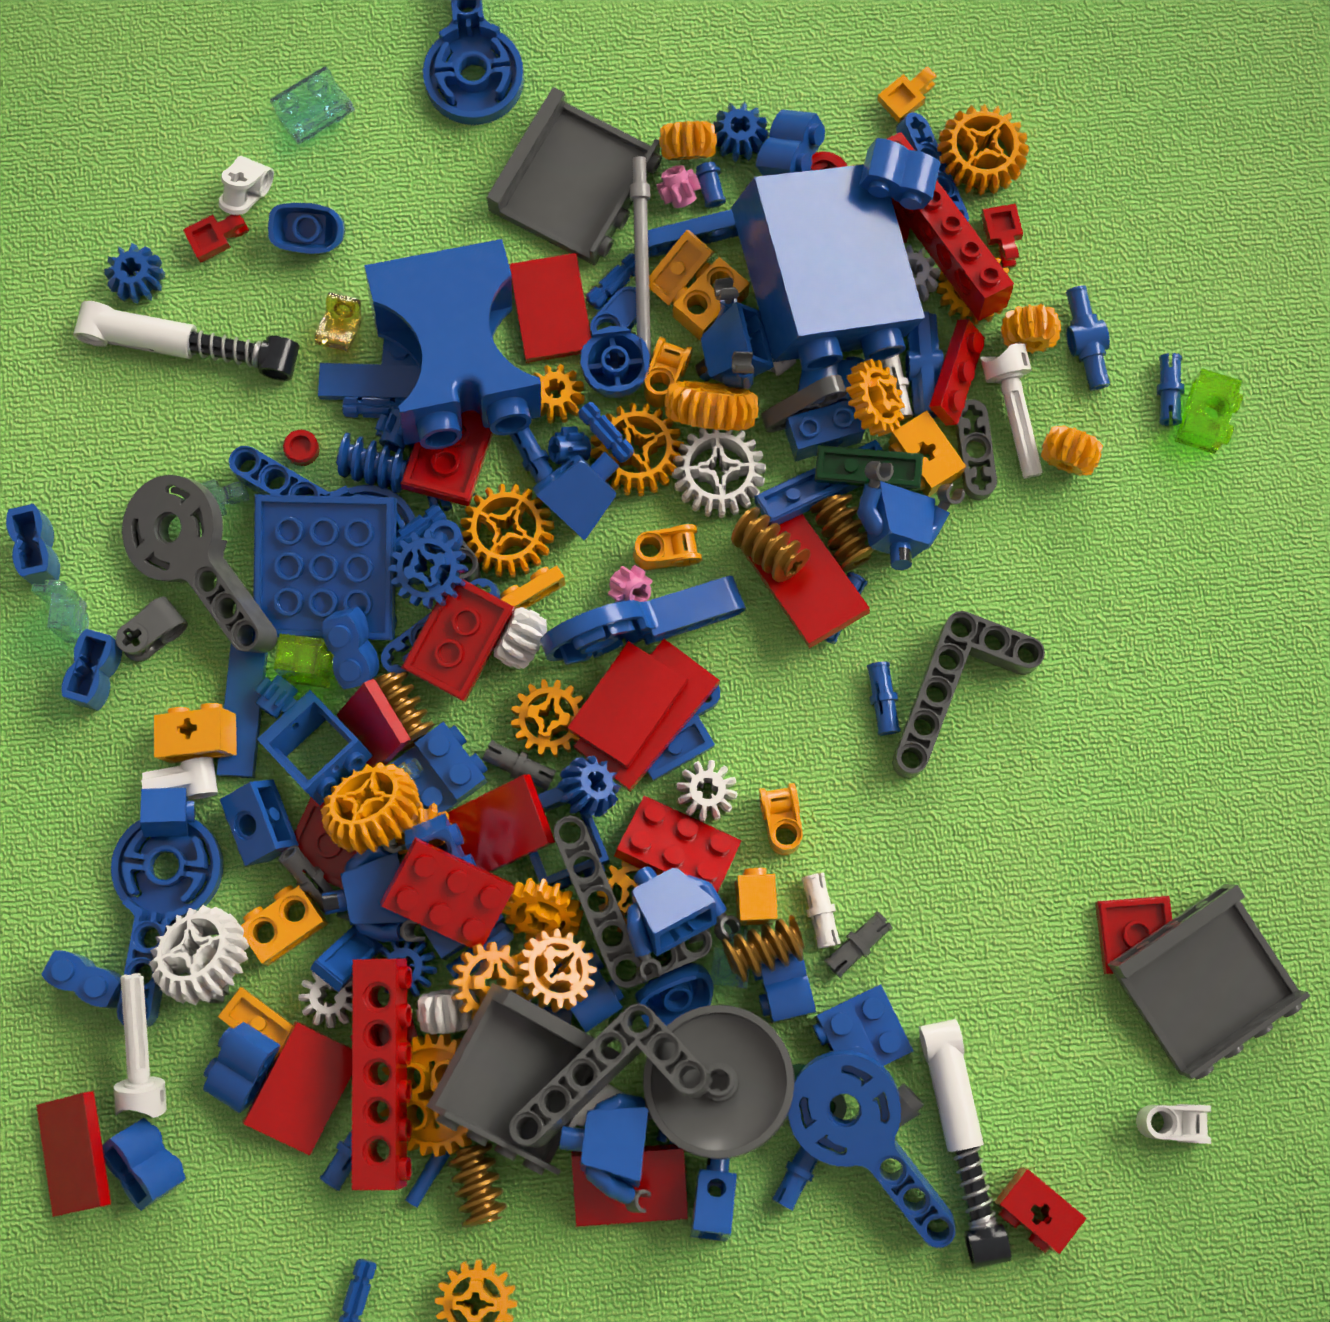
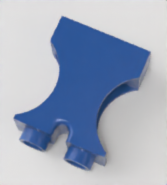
M502 239L364 265L369 301L378 337L403 348L415 360L421 370L414 389L398 406L404 445L420 442V445L426 449H442L454 445L462 437L461 414L468 410L476 411L481 417L483 427H490V431L496 435L518 433L531 424V419L541 417V382L539 377L530 375L511 364L501 354L493 341V336L498 326L512 311V274Z

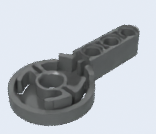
M163 475L146 482L131 498L123 518V543L132 564L141 573L150 578L168 582L189 583L237 650L255 653L271 651L277 642L276 629L224 558L227 541L222 540L223 519L214 495L200 482L177 475ZM172 486H176V487L171 488V493L178 494V495L184 497L186 500L182 499V498L179 497V496H176V495H173V494H169V488L172 487ZM178 517L181 523V531L178 538L172 541L168 534V528L171 521ZM199 523H201V529H202V536H201V537H200V525H199ZM149 560H150L151 562H153L154 564H156V565H158V566H160V567H163V568L166 569V570H163L162 568H159V567L154 566L153 564H151V563L149 562ZM215 578H216V579H217V583H216V586H215V588H214V580H215ZM236 604V611L233 615V607ZM254 630H255L256 637H255V640H254V642H253V641H252V634H253V632H254Z

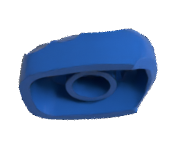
M285 203L275 206L269 213L268 237L270 242L278 248L300 253L318 254L338 248L344 240V221L331 208L313 203Z
M688 963L660 975L659 978L649 980L646 985L635 993L637 1004L650 1008L667 1026L686 1012L710 1006L714 985L709 972L704 966L697 963ZM641 1015L643 1021L648 1027L650 1022L649 1017L647 1015Z

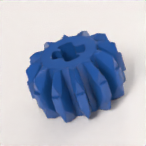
M745 101L741 104L740 109H736L730 103L727 107V112L719 110L716 116L717 121L712 123L715 128V134H717V145L715 146L721 147L720 154L722 157L732 153L734 162L739 159V155H743L749 161L752 158V152L759 153L761 146L768 139V132L765 129L767 127L766 118L759 117L757 107L748 111Z
M131 243L127 252L123 248L118 247L119 256L117 258L108 256V263L111 267L104 269V275L109 279L107 284L109 289L114 293L117 292V296L122 301H126L130 297L133 303L138 304L143 295L146 299L152 301L150 291H162L159 280L165 278V272L160 268L162 261L159 256L152 255L151 249L146 246L139 250L137 245Z
M595 755L588 756L585 759L580 757L571 761L570 765L561 771L559 775L562 780L556 788L565 794L560 802H568L571 805L569 814L579 811L582 819L592 816L600 817L607 813V810L618 801L615 794L621 786L613 782L617 772L609 773L607 770L608 761H602L598 764Z
M405 940L404 948H402L400 941L391 942L394 948L393 952L385 947H381L379 951L388 957L387 959H407V962L412 959L414 961L413 964H410L414 968L410 987L414 997L420 996V989L417 985L419 982L427 988L432 986L430 980L424 978L425 973L436 974L437 968L426 966L425 963L433 961L436 956L433 952L421 956L427 947V943L424 941L419 942L413 949L414 942Z

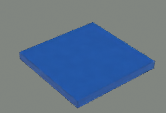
M255 494L253 598L276 629L277 637L323 638L322 625L325 619L336 611L358 606L368 622V639H395V586L391 584V580L396 577V574L389 571V566L396 565V559L391 554L396 552L397 498Z

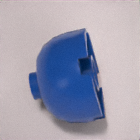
M609 326L597 330L592 334V338L587 341L586 345L584 344L581 350L580 365L585 381L596 393L607 398H623L632 395L643 385L649 373L650 354L645 341L631 333L630 329Z

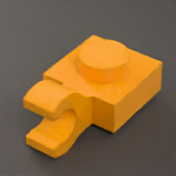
M929 67L924 68L911 81L903 74L878 94L877 101L899 123L909 113L915 112L925 104L923 94L935 86L933 80L937 76Z

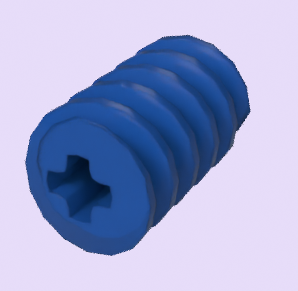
M346 432L338 449L336 464L338 465V473L341 477L345 478L351 474L354 481L358 482L364 478L366 484L374 485L378 482V486L382 489H387L391 485L394 493H400L403 490L401 482L410 456L407 460H404L402 448H399L394 456H390V445L388 444L383 447L381 452H377V442L375 440L371 441L368 448H364V438L361 436L358 437L353 445L351 444L350 433Z

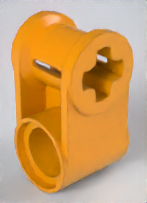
M659 337L652 354L649 373L644 380V396L650 405L658 408L665 407V394L668 392V388L664 391H656L651 386L660 382L668 387L674 382L681 381L692 356V347L682 348L666 342L664 337Z
M684 524L668 529L641 533L634 545L633 558L635 563L644 570L685 567L700 563L702 555L697 552L694 535L697 533V526L694 524ZM650 544L655 546L659 553L654 557H647L641 553L640 548Z
M795 783L788 784L787 788L766 791L765 788L758 789L761 812L765 820L771 849L780 855L794 853L798 849L803 837ZM783 828L789 829L794 833L795 841L789 845L781 844L776 838V832Z

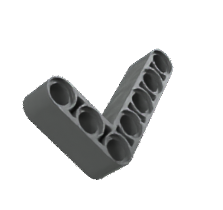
M958 611L950 615L941 629L894 753L892 765L895 772L903 778H914L928 764L968 655L1013 673L1026 675L1033 672L1044 659L1045 650L1041 642L1034 637L969 612ZM955 623L964 625L968 635L963 638L955 636L951 630V625ZM986 636L997 638L1001 645L1000 650L989 649L985 645L984 638ZM1018 650H1029L1034 658L1033 663L1028 664L1021 661L1018 657ZM942 655L952 657L956 664L955 669H944L939 664V657ZM930 687L938 688L943 693V701L936 703L929 700L926 690ZM919 719L927 721L931 726V734L920 735L914 728V721ZM904 752H912L918 757L919 766L917 768H908L903 764L901 756Z
M573 816L563 817L554 826V839L609 974L620 987L629 988L643 982L639 979L637 973L638 967L641 964L640 957H635L627 933L626 923L588 830L579 818ZM566 822H574L580 828V837L574 843H565L560 838V828ZM582 856L590 857L594 862V871L587 877L576 875L573 869L576 859ZM598 890L605 892L608 896L606 908L601 911L590 909L587 903L589 895ZM616 925L622 930V938L616 945H607L602 941V932L607 926ZM708 930L701 932L704 941L698 950H688L684 942L671 948L668 961L661 965V975L708 954L712 946V938ZM622 960H631L636 964V972L630 979H621L616 975V966ZM644 966L647 981L657 977L653 966Z
M642 1004L631 1005L513 1117L509 1127L510 1135L515 1142L526 1148L537 1149L542 1147L641 1052L654 1063L676 1089L689 1098H700L707 1093L711 1084L710 1074L650 1008ZM640 1015H647L650 1021L648 1028L640 1033L633 1032L632 1024L635 1018ZM613 1041L621 1042L622 1050L620 1055L615 1059H607L605 1057L607 1045ZM665 1042L674 1043V1055L668 1060H659L657 1051L660 1045ZM591 1067L594 1070L592 1082L587 1086H580L577 1080L579 1072L584 1068ZM693 1069L699 1070L701 1073L700 1083L694 1088H685L683 1085L685 1073ZM557 1094H564L566 1097L565 1107L558 1113H552L550 1109L551 1099ZM535 1120L538 1124L537 1134L532 1139L525 1140L522 1134L523 1126L528 1121Z

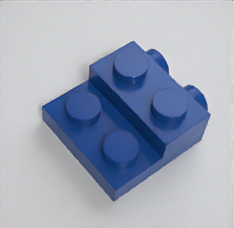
M444 721L417 740L413 748L392 762L397 768H403L409 774L411 780L414 781L418 788L419 801L422 802L423 809H428L431 804L435 803L438 809L437 813L449 812L488 783L483 773L488 771L485 764L476 753L472 756L467 754L462 747L467 742L455 725L448 728Z
M881 984L814 1016L817 1024L812 1026L820 1044L822 1046L828 1044L831 1052L841 1050L859 1052L873 1058L882 1066L913 1052V1048ZM844 1066L842 1067V1072H846V1073H849V1074H852V1075L856 1076L857 1078H861V1077L857 1076L856 1074H853V1073L848 1072V1071H844Z

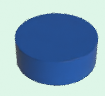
M443 519L434 522L428 528L434 533L435 538L441 531L447 535V542L454 539L459 544L455 551L460 550L463 544V535L456 523ZM429 547L434 554L446 553L441 548Z

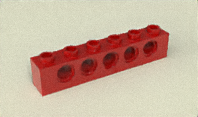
M902 132L887 138L903 145L908 150H914ZM936 181L933 199L923 209L911 210L904 208L891 197L896 210L978 321L1008 306L1014 286L1013 281L938 181Z
M353 959L352 1190H398L407 1186V1181L410 1180L412 1174V1162L410 1157H407V1142L410 1141L412 1136V1123L410 1119H407V1103H410L412 1097V1085L410 1080H407V1065L411 1063L412 1059L411 1043L407 1042V1027L412 1022V1008L410 1004H407V989L412 984V971L410 966H407V959ZM382 987H385L390 995L389 1002L385 1007L378 1001V992ZM381 1025H385L390 1033L389 1040L385 1045L378 1039V1029ZM381 1063L388 1067L390 1073L385 1083L379 1079L377 1073ZM381 1101L385 1102L389 1107V1117L386 1121L382 1120L377 1112ZM380 1140L385 1141L389 1146L387 1159H383L378 1154L377 1145Z

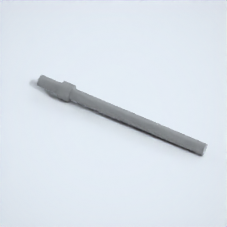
M637 156L632 158L633 183L630 184V200L633 201L636 322L637 336L645 341L651 362L647 217L650 184L647 183L646 158Z

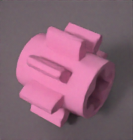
M683 165L673 166L665 170L661 174L663 182L656 185L664 203L668 204L671 202L674 208H682L693 203L696 200L694 191L701 189L696 173L693 172V169L686 171Z
M636 565L631 570L621 566L620 570L616 571L610 578L609 585L611 590L608 592V595L615 599V602L627 600L645 602L651 596L650 584L653 580L645 576L646 571Z

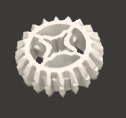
M700 428L699 439L695 435L689 434L687 436L689 445L680 444L678 451L681 456H675V459H673V464L678 468L674 469V473L672 472V478L678 479L675 483V490L685 491L681 498L684 503L694 499L692 504L694 512L698 511L703 505L705 506V516L710 517L712 514V509H718V516L724 518L725 508H729L733 515H737L739 512L738 503L747 509L751 505L749 497L754 498L755 495L760 494L757 487L764 486L765 478L760 474L766 471V465L759 463L763 458L762 451H753L756 446L754 439L743 442L746 435L744 431H740L737 436H733V430L719 433V430L713 429L712 433L708 434L706 429ZM712 449L710 459L699 462L698 466H691L699 454ZM723 449L734 452L744 463H740V460L728 458ZM717 458L719 459V466L722 472H724L721 484H719V478L714 470ZM739 476H747L745 482L737 490L726 494V485L730 481L739 480ZM693 479L710 484L713 487L714 494L702 490Z
M202 905L198 911L189 908L186 917L176 915V922L172 926L166 925L167 931L164 936L156 937L157 942L160 944L158 947L150 950L154 957L149 963L153 971L152 977L155 983L161 987L160 990L181 1003L187 1001L196 1005L200 999L210 1003L213 993L223 996V987L225 985L235 986L232 978L235 974L243 973L240 963L249 960L245 952L249 944L243 936L244 928L237 923V920L231 914H227L216 906L210 909ZM218 934V936L213 938L210 935ZM185 972L191 974L188 976H180V974Z

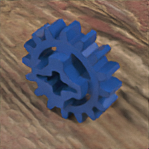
M429 529L425 530L424 538L413 532L411 533L413 542L408 544L401 540L399 543L403 551L401 553L392 552L391 554L398 560L397 565L389 566V571L397 574V577L391 580V584L395 587H402L398 595L404 599L410 596V603L414 606H418L422 601L426 608L432 609L434 600L441 606H445V596L449 594L457 598V592L454 590L455 586H465L466 582L459 578L460 574L469 571L468 567L460 564V561L466 558V554L462 551H455L459 544L454 539L447 542V535L441 531L437 534L436 538ZM428 547H438L446 553L442 554L440 552L434 555ZM427 561L434 565L430 568V577L423 573L427 571ZM450 572L446 582L444 583L447 573ZM423 583L429 592L418 591L412 585Z

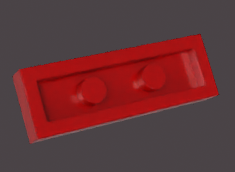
M970 319L957 320L929 408L946 426L958 425L971 382L975 376V369L980 354L984 348L985 337Z

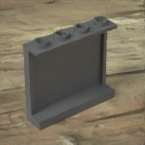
M552 87L487 195L489 211L571 254L576 253L577 257L595 266L600 256L605 258L608 255L614 241L612 239L613 234L617 228L621 230L629 218L630 211L628 209L633 202L630 200V184L633 183L632 158L637 156L646 158V178L649 173L655 174L662 161L659 147L660 141L655 139L650 146L566 103L565 92Z
M1223 884L1107 964L1179 1075L1190 1079H1201L1214 1070L1213 1064L1223 1057L1227 1059L1240 1053L1244 1049L1243 1043L1253 1036L1258 1038L1267 1034L1273 1029V1022L1282 1016L1289 1017L1297 1013L1303 1007L1301 1003L1310 997L1307 991L1298 990L1241 903L1245 895L1239 886L1235 884Z
M492 983L427 1107L439 1113L436 1121L446 1127L457 1131L459 1125L468 1129L465 1136L481 1145L486 1146L488 1140L497 1144L494 1151L513 1161L517 1154L525 1158L522 1165L542 1175L544 1170L547 1169L559 1175L561 1170L551 1165L550 1162L560 1145L562 1129L542 1147L530 1149L513 1140L510 1135V1123L513 1117L595 1038L514 992ZM609 1046L605 1049V1057L607 1059H615L620 1055V1052ZM591 1067L584 1068L579 1072L577 1080L580 1086H587L592 1082L594 1070ZM562 1093L557 1094L551 1099L550 1109L552 1113H558L563 1110L566 1105L565 1095ZM573 1118L565 1125V1127H569ZM531 1120L523 1126L522 1134L525 1140L535 1137L538 1131L537 1122Z

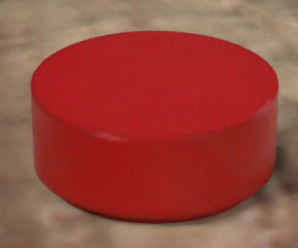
M300 429L291 432L283 443L286 457L297 466L310 465L317 459L320 452L316 437L307 430Z

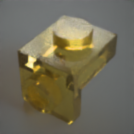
M329 292L326 297V312L315 333V344L349 352L361 326V301L357 298Z

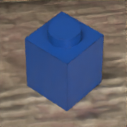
M186 788L141 789L140 825L143 837L188 836V823L195 822V801H188Z

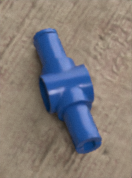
M1085 285L1076 286L1068 289L1066 292L1072 315L1070 326L1067 328V343L1073 357L1078 356L1079 362H1083L1089 389L1094 391L1110 385L1104 361L1105 350H1108L1110 344L1109 332L1103 319L1098 320L1097 314L1092 313L1087 287Z

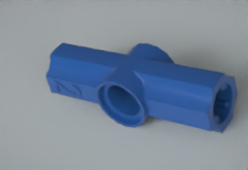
M924 312L925 319L906 335L908 342L905 362L906 378L911 383L913 418L927 410L934 419L937 418V415L929 408L942 369L944 355L943 351L939 350L937 316L930 312Z

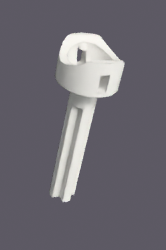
M1011 344L999 357H981L986 382L1001 383L1023 479L1042 475L1043 473L1022 384L1019 379L1032 370L1025 344Z
M133 973L121 976L128 1079L122 1080L114 1086L115 1114L117 1115L123 1110H132L155 1118L164 1114L167 1110L165 1081L162 1078L150 1076L144 980L140 973Z

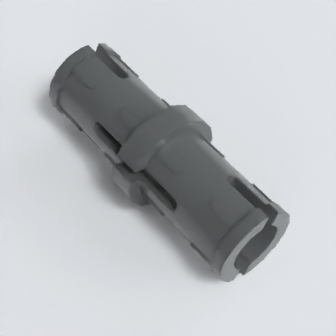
M491 740L482 761L511 773L510 777L513 779L530 774L534 785L542 788L544 791L548 790L556 770H552L529 759V754L523 751L519 754Z
M293 845L280 855L279 862L296 879V886L299 885L300 889L307 892L320 907L321 911L325 913L321 894L334 890L323 878L324 872L320 867H314L302 854L298 846ZM302 870L305 871V873L313 880V882L318 886V888H316L313 885V883L305 876Z
M876 911L855 933L851 931L846 936L847 941L830 957L826 958L824 962L841 978L862 956L866 958L871 953L870 948L888 931H891L893 927L889 922L886 923V918Z

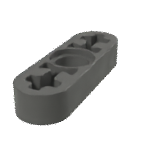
M841 375L822 378L762 412L761 417L766 432L773 433L784 430L787 417L828 406L843 398L847 392Z
M970 399L966 400L958 425H955L959 457L966 465L962 474L964 491L970 498L984 500L993 493L997 485L987 408L982 402ZM968 410H972L973 415L979 416L974 424L975 432L970 434V420L963 418ZM973 441L981 443L985 448V455L980 458L971 457L966 451V445ZM987 464V466L981 468L980 473L982 481H988V484H986L983 490H979L978 485H972V482L977 477L976 467Z

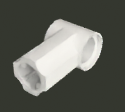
M212 757L188 759L181 762L180 766L142 773V789L186 788L188 799H202L218 794Z

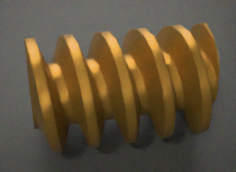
M851 494L830 496L810 508L811 513H819L815 518L817 525H825L821 530L823 537H832L827 545L831 550L838 549L833 557L837 562H844L840 566L844 572L853 570L866 563L871 558L870 554L875 550L870 545H865L864 543L868 539L867 533H859L858 531L863 525L860 519H852L857 513L858 507H846V504L853 499Z
M753 507L746 511L735 525L731 537L732 544L741 548L745 555L751 556L752 561L757 565H761L762 570L766 573H771L775 581L784 582L803 568L811 555L810 550L804 549L797 553L801 543L798 540H794L788 544L790 533L786 531L777 536L780 531V525L773 523L767 528L770 517L764 514L758 518L760 508Z
M391 672L375 680L411 739L400 750L404 751L415 746V742L426 735L434 726L433 721L421 722V719L428 713L426 709L415 711L414 707L421 699L419 696L408 698L407 695L414 689L413 684L401 685V682L408 676L407 673L395 674V672Z
M793 915L789 916V927L782 919L776 920L775 932L768 924H764L761 927V936L754 929L748 930L747 941L742 935L736 934L734 936V947L728 940H722L729 966L734 974L737 973L743 982L747 981V969L751 968L757 977L761 976V964L765 963L771 972L775 971V959L779 958L785 967L789 966V954L791 953L799 962L803 961V939Z
M487 1143L486 1146L480 1144L455 1151L457 1157L448 1162V1167L460 1168V1172L451 1178L452 1182L464 1184V1187L455 1192V1197L467 1198V1202L460 1206L458 1210L459 1212L471 1214V1217L462 1222V1227H472L501 1219L503 1217L498 1216V1214L507 1208L506 1203L494 1201L495 1198L503 1193V1188L491 1187V1184L499 1179V1173L487 1171L488 1168L496 1163V1159L484 1157L483 1155L492 1149V1143Z

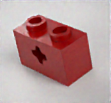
M1023 1167L1018 1170L994 1201L1002 1209L998 1215L1015 1229L1019 1224L1031 1233L1028 1240L1045 1254L1049 1249L1060 1254L1087 1219L1029 1169ZM1033 1205L1037 1207L1043 1206L1041 1213L1045 1218L1042 1221L1037 1219L1032 1221L1034 1213L1030 1209Z

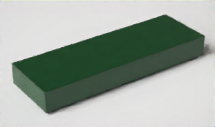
M818 445L815 482L865 486L870 481L865 475L866 465L871 461H879L881 464L891 463L893 466V476L890 480L884 481L885 483L907 490L920 491L923 454Z

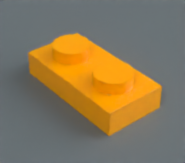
M686 230L649 275V289L668 306L672 305V300L681 288L687 287L698 271L714 254V251L690 230Z
M557 565L551 569L543 567L530 576L531 581L521 587L513 585L500 594L501 600L516 607V609L520 607L527 609L565 586V578Z
M243 987L238 989L218 1016V1018L233 1029L242 1022L252 1026L280 1044L278 1053L293 1027V1024Z

